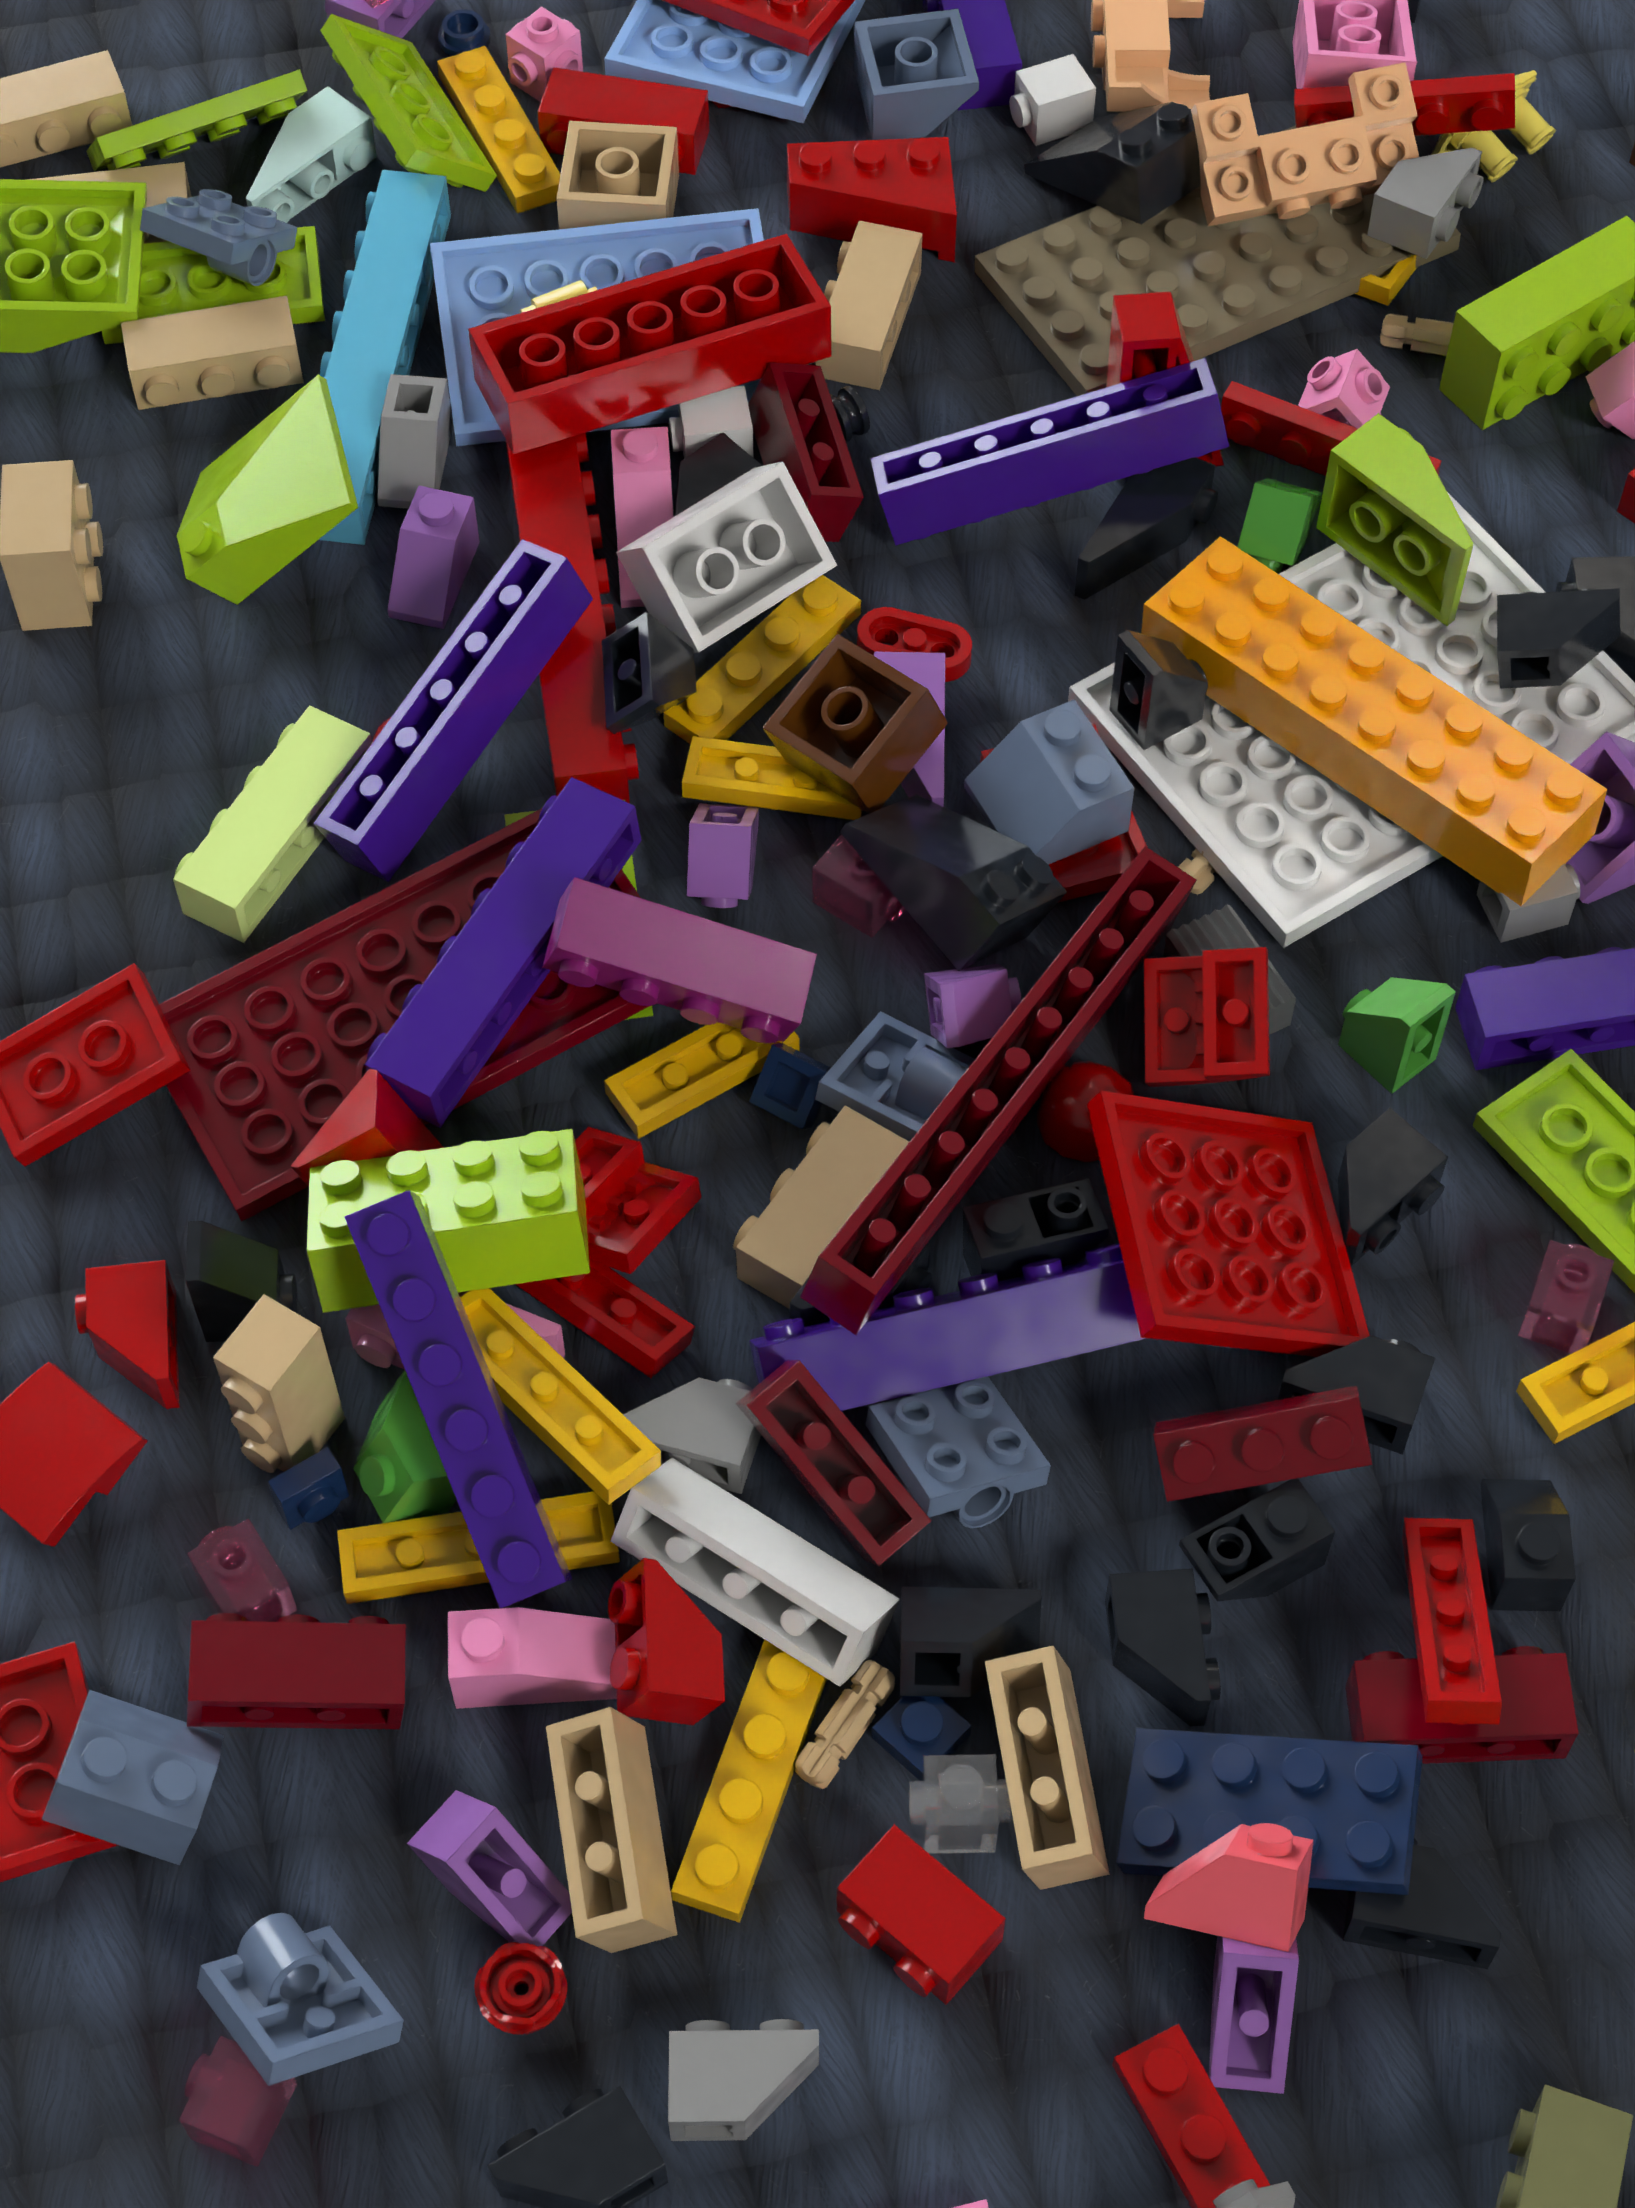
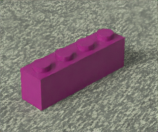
M574 877L559 900L542 968L558 972L560 979L575 986L592 987L597 984L619 991V995L624 1000L633 1004L652 1006L658 1003L680 1010L681 1016L691 1022L704 1025H712L719 1022L741 1029V1034L752 1041L775 1043L777 1041L784 1042L802 1022L817 954Z

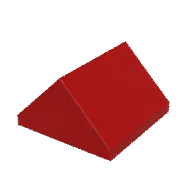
M369 1069L290 1167L309 1187L311 1167L324 1166L340 1160L360 1161L393 1156L407 1150L425 1151L444 1147L377 1070Z

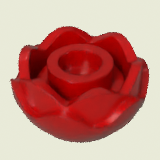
M510 1942L500 1946L487 1960L485 1966L479 1969L474 1984L476 1999L484 2018L500 2031L516 2035L530 2034L549 2025L560 2013L567 1996V1980L558 1957L547 1947L535 1946L529 1943ZM518 1985H527L529 1988L528 1992L525 1995H517L515 1989Z

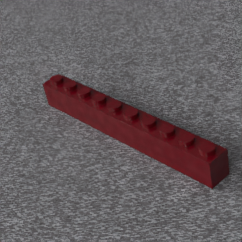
M1145 846L821 1252L800 1298L854 1335H857L1144 963V959H1147L1174 924L1197 879Z

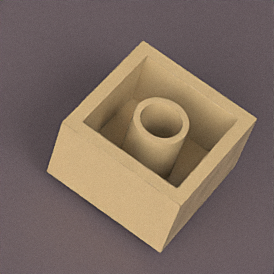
M569 121L556 198L559 229L673 217L679 180L677 127Z
M73 460L2 465L0 562L22 631L92 626L93 602L102 601L101 575L98 566H94V557L103 556L102 531L99 522H90L89 520L93 516L90 486L88 483L79 484Z

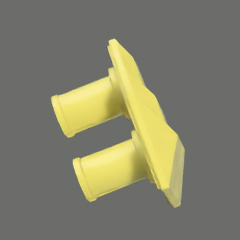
M1535 70L1515 75V129H1509L1526 148L1529 155L1543 147L1556 132L1525 99L1530 90L1529 87L1537 79ZM1492 131L1441 134L1431 154L1466 148L1480 150L1482 154L1479 167L1492 183L1505 175L1514 166L1515 161L1518 160L1515 154H1512Z

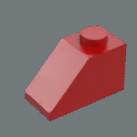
M166 1260L85 1268L86 1294L75 1296V1315L79 1333H89L98 1357L164 1408H180L176 1289Z

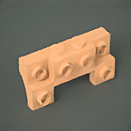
M1092 0L1091 31H1100V35H1094L1093 68H1102L1107 112H1126L1169 102L1183 104L1192 109L1195 103L1210 101V75L1185 74L1169 69L1171 51L1169 18H1203L1204 0Z
M1406 62L1353 72L1348 82L1354 117L1258 136L1248 93L1195 103L1191 113L1199 153L1200 194L1207 225L1213 226L1277 213L1279 219H1291L1308 213L1311 210L1310 206L1330 203L1331 209H1341L1361 202L1364 195L1374 194L1398 161L1419 157L1412 122L1418 115Z

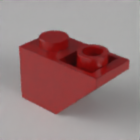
M643 1558L613 1584L608 1600L609 1619L615 1623V1653L610 1665V1681L612 1687L617 1689V1711L627 1717L694 1725L725 1702L722 1634L657 1560Z

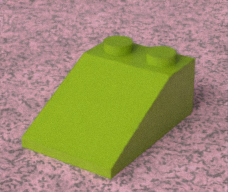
M1378 413L1331 450L1316 528L1445 626H1448L1456 617L1474 543L1423 445L1417 442L1406 430L1398 428Z

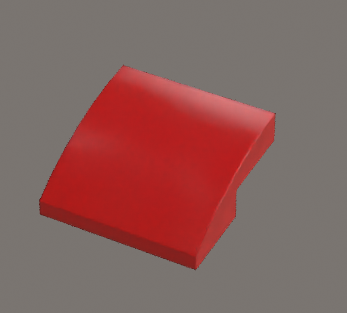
M1266 947L1202 950V956L1144 959L1145 1083L1149 1087L1207 1084L1270 1076L1268 949Z
M588 1127L575 1140L585 1189L589 1258L616 1270L632 1274L702 1198L698 1177L645 1162L640 1141Z
M47 1362L20 1384L0 1404V1508L42 1544L55 1547L95 1492L105 1495L109 1494L148 1440L58 1366Z

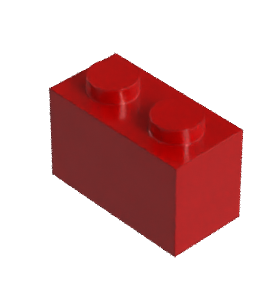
M895 1824L837 1887V1911L841 1914L838 1921L845 1932L866 1949H871L876 1944L897 1962L893 1969L897 1976L911 1990L922 1997H926L931 1992L945 2005L949 2003L1003 1940L1006 1918Z

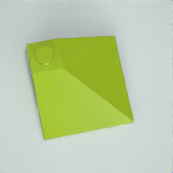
M0 179V352L34 353L119 326L121 322L138 319L144 232L140 230L142 208H146V183Z
M318 374L200 472L177 532L186 579L238 605L358 508L327 379Z

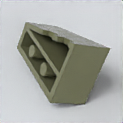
M1544 2084L1533 2111L1530 2112L1520 2108L1516 2116L1509 2140L1508 2153L1519 2157L1515 2173L1507 2171L1503 2178L1495 2208H1617L1633 2115Z

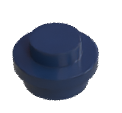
M467 9L456 10L446 15L442 21V26L438 32L439 45L450 56L482 46L488 48L490 44V30L477 12Z

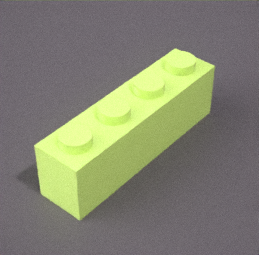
M310 705L295 724H289L281 733L276 749L262 766H256L250 772L242 792L228 809L221 810L216 815L206 838L194 853L186 854L180 861L173 881L183 914L244 943L325 838L314 825V822L372 744L370 733Z

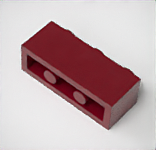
M769 362L748 403L753 433L763 464L784 462L824 541L839 542L864 496L821 366Z
M787 1360L736 1403L865 1561L880 1566L931 1522L926 1513L800 1360Z
M1357 1386L1156 1422L1153 1434L1167 1502L1372 1465Z
M219 1613L209 1616L206 1620H191L187 1727L400 1730L405 1705L406 1624H389L388 1620L378 1616H359L349 1620L348 1623H322L315 1617L302 1614L283 1616L277 1622L248 1621L246 1617L234 1613Z
M1521 1646L1503 1652L1502 1655H1494L1502 1700L1499 1725L1426 1723L1418 1659H1404L1403 1654L1393 1651L1369 1654L1362 1660L1354 1661L1345 1686L1352 1741L1418 1745L1423 1756L1422 1764L1566 1758L1579 1734L1566 1653L1544 1654V1651L1539 1647Z

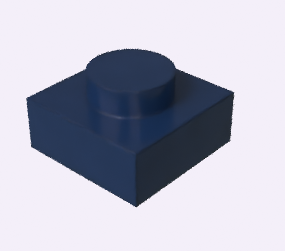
M784 1043L772 1044L749 1102L800 1129L811 1128L822 1105L821 1102L815 1100L818 1084L831 1067Z
M328 1447L268 1481L276 1508L290 1530L304 1522L314 1523L326 1518L335 1511L340 1501L349 1497L342 1469Z
M903 1696L872 1727L871 1738L924 1784L971 1735L972 1725L938 1696Z

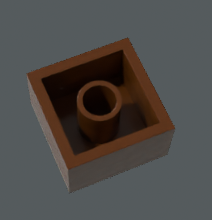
M837 634L762 728L785 761L870 814L881 809L948 722L928 688Z

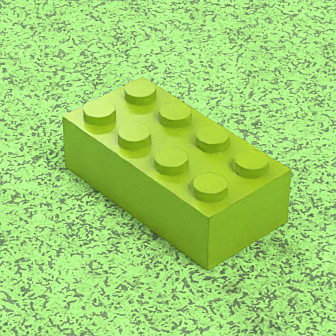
M1625 216L1456 311L1439 390L1482 431L1502 419L1509 420L1515 417L1526 405L1545 394L1553 395L1557 393L1568 381L1587 370L1594 371L1611 356L1635 341V222L1628 216Z
M573 1129L553 1132L536 1131L526 1136L486 1142L469 1141L459 1146L425 1151L407 1150L388 1157L360 1161L340 1160L328 1165L310 1168L307 1254L323 1313L379 1305L344 1216L407 1190L418 1195L422 1201L458 1293L590 1273L585 1189Z

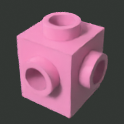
M540 7L525 20L517 23L505 34L510 83L540 102L553 67L583 72L580 30L568 20L559 18L543 7Z
M1355 349L1335 358L1331 356L1326 357L1316 363L1308 373V382L1298 406L1359 429L1376 414L1379 413L1381 415L1390 386L1384 380L1381 373L1368 362L1358 349Z

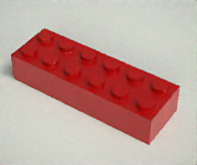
M787 234L468 329L474 379L513 454L761 379L769 362L806 365L832 357L831 305Z

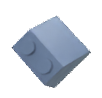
M959 9L854 22V72L872 140L924 138L979 90V80Z
M1075 699L1020 721L964 780V788L989 827L1027 845L1036 856L1043 859L1048 865L1129 831L1134 787Z
M89 1690L41 1820L180 1865L197 1831L218 1768L224 1735L201 1727H187V1722Z

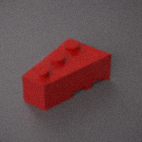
M949 137L787 144V193L790 230L847 242L852 241L859 221L923 233V249L938 251L939 260L955 263L957 211Z
M1171 292L1113 295L1106 387L1194 361ZM1221 449L1201 457H1196L1215 466L1224 465Z

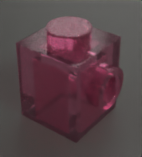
M842 834L812 868L813 903L871 938L874 937L887 920L895 922L905 911L903 905Z
M1550 1240L1539 1267L1518 1336L1571 1354L1586 1347L1596 1324L1614 1260L1599 1256L1593 1250L1583 1245H1565Z
M249 1518L234 1527L223 1526L215 1529L201 1540L197 1548L187 1553L198 1582L218 1614L234 1613L246 1617L248 1621L277 1622L279 1618L297 1610L286 1578Z
M220 2036L211 2056L205 2053L202 2054L191 2070L185 2087V2096L190 2099L179 2121L191 2140L258 2167L297 2086V2081L294 2077L268 2086L237 2042Z

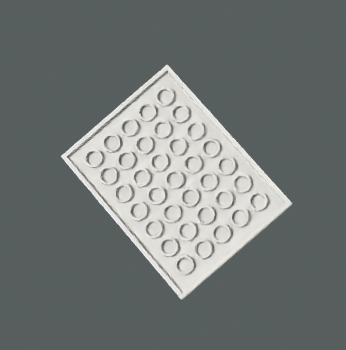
M1449 493L1448 495L1474 545L1456 617L1448 626H1445L1337 543L1279 573V575L1568 764L1576 760L1606 731L1635 742V682L1604 651L1600 652L1561 686L1500 689L1497 658V595L1520 594L1523 592L1544 593L1545 591ZM1115 662L1069 687L1068 702L1076 700L1090 723L1096 725L1099 735L1107 747L1201 854L1202 851L1204 852L1203 856L1283 948L1443 856L1208 696L1205 699L1202 720L1143 750L1109 710Z

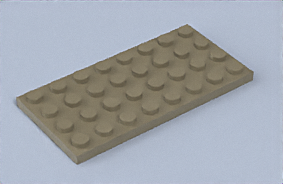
M1296 125L1283 131L1296 129ZM1199 186L1142 225L1100 206L1093 207L975 255V273L1076 396L1106 388L1113 295L1171 292L1193 359L1196 361L1359 292L1361 278L1370 274L1381 278L1389 274L1397 262L1415 254L1367 236L1374 194L1364 195L1361 202L1341 209H1331L1330 203L1310 206L1311 210L1308 213L1291 219H1279L1278 214L1273 213L1208 226L1200 194L1201 186ZM1455 228L1451 238L1447 242L1440 240L1427 259L1416 255V268L1459 249L1461 233Z

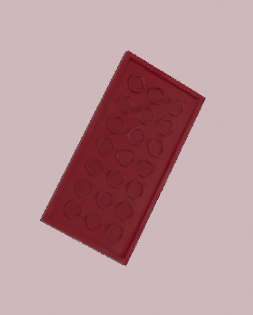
M542 808L159 1004L191 1070L165 1086L241 1222L308 1187L290 1166L367 1072L365 1064L372 1043L380 1034L389 1032L401 1015L404 1001L410 990L417 984H423L437 965V958L444 943L451 936H458L471 917L472 908L477 897L483 890L493 887L504 872L507 858L513 847L521 841L525 842L537 826ZM621 869L609 888L641 898ZM551 970L454 1109L649 1006L630 1003L619 995V991L597 984L592 987H580L569 984L559 978L558 972ZM419 1118L424 1125H426V1124L429 1123V1122H427V1121H425V1120Z

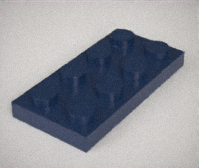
M1136 1728L1116 1863L1121 1871L1126 1874L1163 1876L1241 1824L1252 1826L1259 1823H1271L1287 1828L1294 1836L1313 1839L1308 1888L1408 1895L1423 1756L1418 1745Z

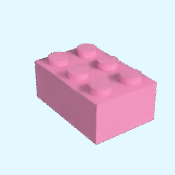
M1299 0L1292 42L1297 89L1349 85L1348 79L1353 72L1405 62L1409 80H1414L1417 60L1408 0Z

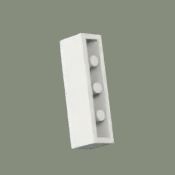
M670 1458L631 1488L610 1541L640 1561L643 1558L657 1560L678 1585L839 1687L860 1668L863 1662L869 1660L877 1653L900 1601L898 1597L674 1458Z

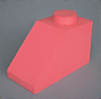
M1259 1823L1252 1826L1241 1824L1164 1874L1145 1905L1144 1919L1289 1952L1305 1920L1313 1839L1294 1836L1290 1830L1276 1824Z

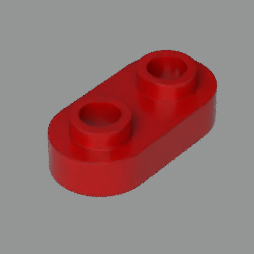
M893 607L873 609L867 612L858 623L857 646L873 656L874 652L945 653V682L954 681L962 677L970 668L972 639L969 633L958 624Z

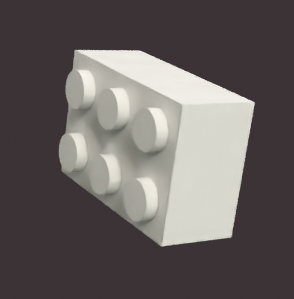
M783 461L751 469L616 552L648 613L691 646L694 653L704 650L837 566Z

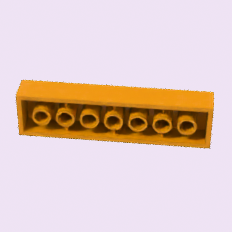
M1221 536L1144 603L1141 634L1173 642L1188 660L1196 661L1203 669L1207 678L1208 689L1206 696L1499 894L1500 892L1518 905L1522 906L1563 864H1566L1595 835L1607 788Z

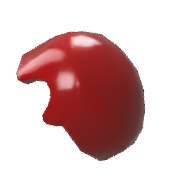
M1080 1061L1073 1062L1070 1066H1063L1043 1092L1037 1111V1125L1044 1142L1066 1158L1083 1162L1100 1160L1087 1103L1101 1090L1134 1095L1131 1083L1112 1067L1096 1062Z

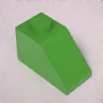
M1270 478L1255 482L1237 547L1274 572L1281 573L1283 564L1295 565L1299 562L1323 492Z
M1395 977L1388 979L1373 992L1369 989H1364L1350 1000L1342 1013L1345 1020L1338 1045L1392 1094L1436 1060L1456 991L1447 983Z
M405 1370L379 1405L353 1468L364 1492L370 1498L383 1523L446 1513L457 1501Z

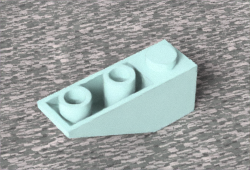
M328 86L288 113L246 196L247 206H258L273 210L277 213V220L287 223L292 217L316 200L326 196L330 190L357 171L365 168L372 160L377 158L371 117Z

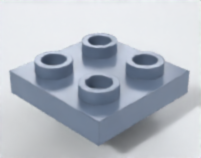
M213 189L200 190L198 196L189 198L168 197L164 204L142 208L140 224L141 231L206 255L208 264L213 270L253 286H260L270 277L275 266L277 253L294 249L297 227L277 220V213L273 210L258 206L243 207L233 203L230 194Z
M880 1011L819 1081L815 1100L839 1112L846 1105L910 1142L975 1059L954 1048H946L937 1039Z
M988 1376L923 1391L868 1407L866 1427L914 1500L928 1517L953 1511L963 1526L968 1528L983 1527L994 1522L1005 1513L1013 1500L1014 1493L1047 1484L1051 1467L1050 1463Z
M286 1913L271 1914L260 1919L248 1929L241 1939L237 1954L200 1965L197 1989L268 2086L399 2043L404 2022L403 2018L331 1926L304 1933L291 1915Z

